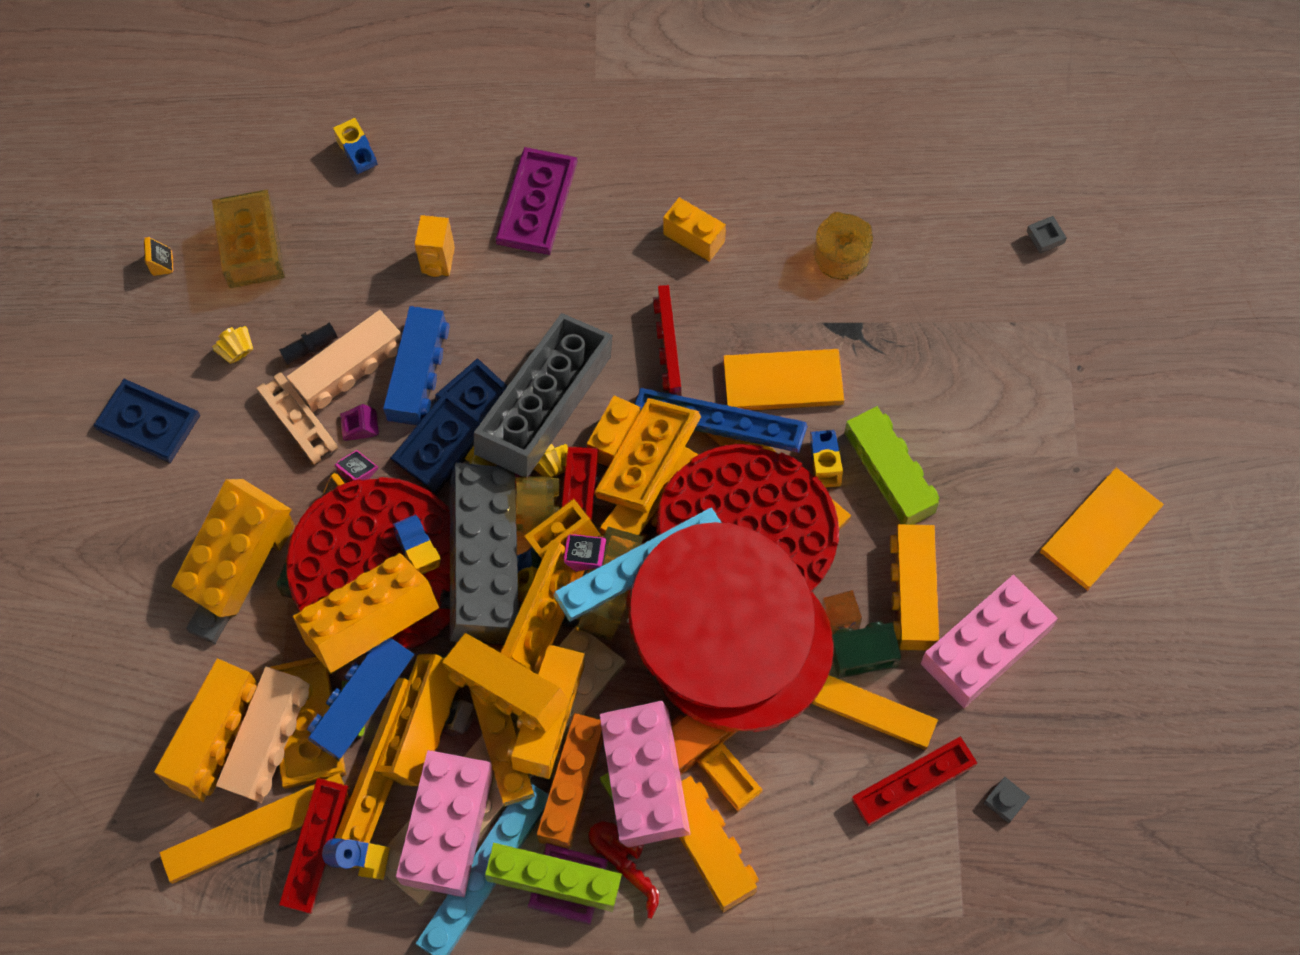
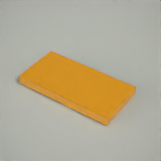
M839 349L723 356L727 406L746 410H767L844 405Z
M648 398L594 491L595 496L601 500L648 513L701 418L699 411Z
M1116 467L1044 545L1040 553L1088 591L1161 510L1164 504Z
M553 540L550 541L501 650V654L536 673L535 669L539 655H545L548 644H553L565 617L563 610L553 595L558 589L581 578L585 571L576 572L565 564L564 554L566 547Z
M317 657L269 667L296 676L310 684L308 699L298 713L295 731L287 740L284 748V757L279 765L282 787L287 789L314 783L317 778L325 780L338 773L341 776L347 775L344 756H342L340 761H337L308 741L311 732L307 728L317 714L323 717L330 708L326 702L333 691L330 673Z

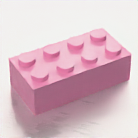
M1013 574L929 648L923 656L921 665L963 708H966L1047 635L1058 618Z
M663 701L600 714L620 842L628 848L691 835L669 709Z
M427 751L396 878L401 885L465 898L494 775L491 762L436 751Z

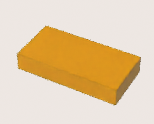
M723 742L698 761L700 768L738 812L763 793V789Z

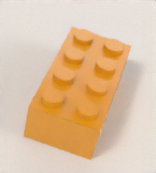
M225 479L172 587L218 617L237 615L291 508L244 479Z
M399 553L394 557L388 558L384 563L369 572L359 575L357 579L347 585L332 591L318 602L306 606L301 612L292 617L305 644L327 670L332 673L437 610L439 606L428 580Z
M218 658L216 659L154 771L171 789L202 803L207 796L214 792L218 782L217 776L226 763L258 686L257 681L250 672Z

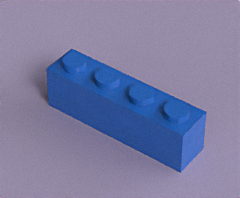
M409 306L383 407L387 421L418 425L430 411L431 400L428 398L430 390L434 391L436 387L437 374L435 369L436 365H441L443 348H441L443 339L447 340L450 328L449 323L445 320L444 312L441 310Z
M392 638L365 652L367 656L361 665L356 662L352 665L344 677L348 680L346 686L342 691L338 688L334 690L326 702L330 706L323 717L317 714L307 728L311 732L308 741L337 761H340L414 656L411 651Z

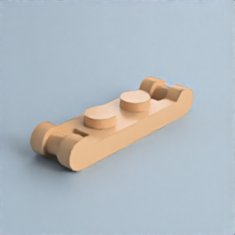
M279 372L273 376V381L266 385L263 383L256 389L304 451L311 463L315 465L321 461V456L327 452L333 453L338 449V446L285 376ZM281 389L282 392L274 397L273 394ZM319 437L322 442L313 448L310 442Z

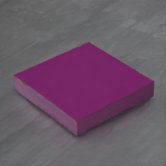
M546 843L543 855L605 870L608 866V860L548 843ZM533 892L528 903V908L591 925L595 912L594 907Z

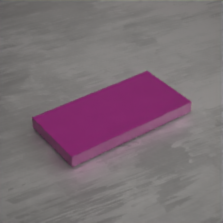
M524 147L496 236V245L551 255L578 163L577 157Z

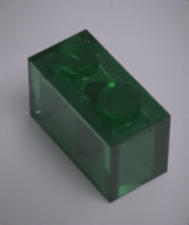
M877 621L867 624L862 629L853 630L852 627H846L832 634L833 661L838 679L899 666L901 654L892 623L883 624V622Z

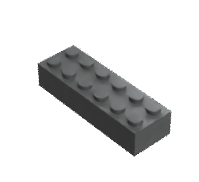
M561 313L475 430L474 455L528 478L611 358L613 335Z
M455 463L449 481L450 641L458 642L464 633H467L485 644L504 645L518 615L515 473L501 466Z

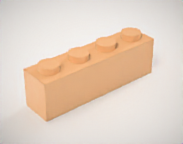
M379 310L287 376L288 381L313 413L319 408L326 407L332 401V398L342 391L345 392L351 389L361 377L373 373L383 361L395 357L398 353L402 334L387 316Z
M265 667L218 779L217 787L262 803L272 787V777L276 767L283 760L287 740L295 731L298 713L308 699L310 684L296 676Z

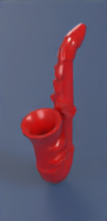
M606 821L595 823L588 833L590 845L597 854H601L613 864L619 873L647 897V918L652 919L659 905L660 893L652 885L650 878L645 877L641 870H637V865L627 858V855L630 854L635 859H639L645 844L627 848L619 840L618 827L615 823Z

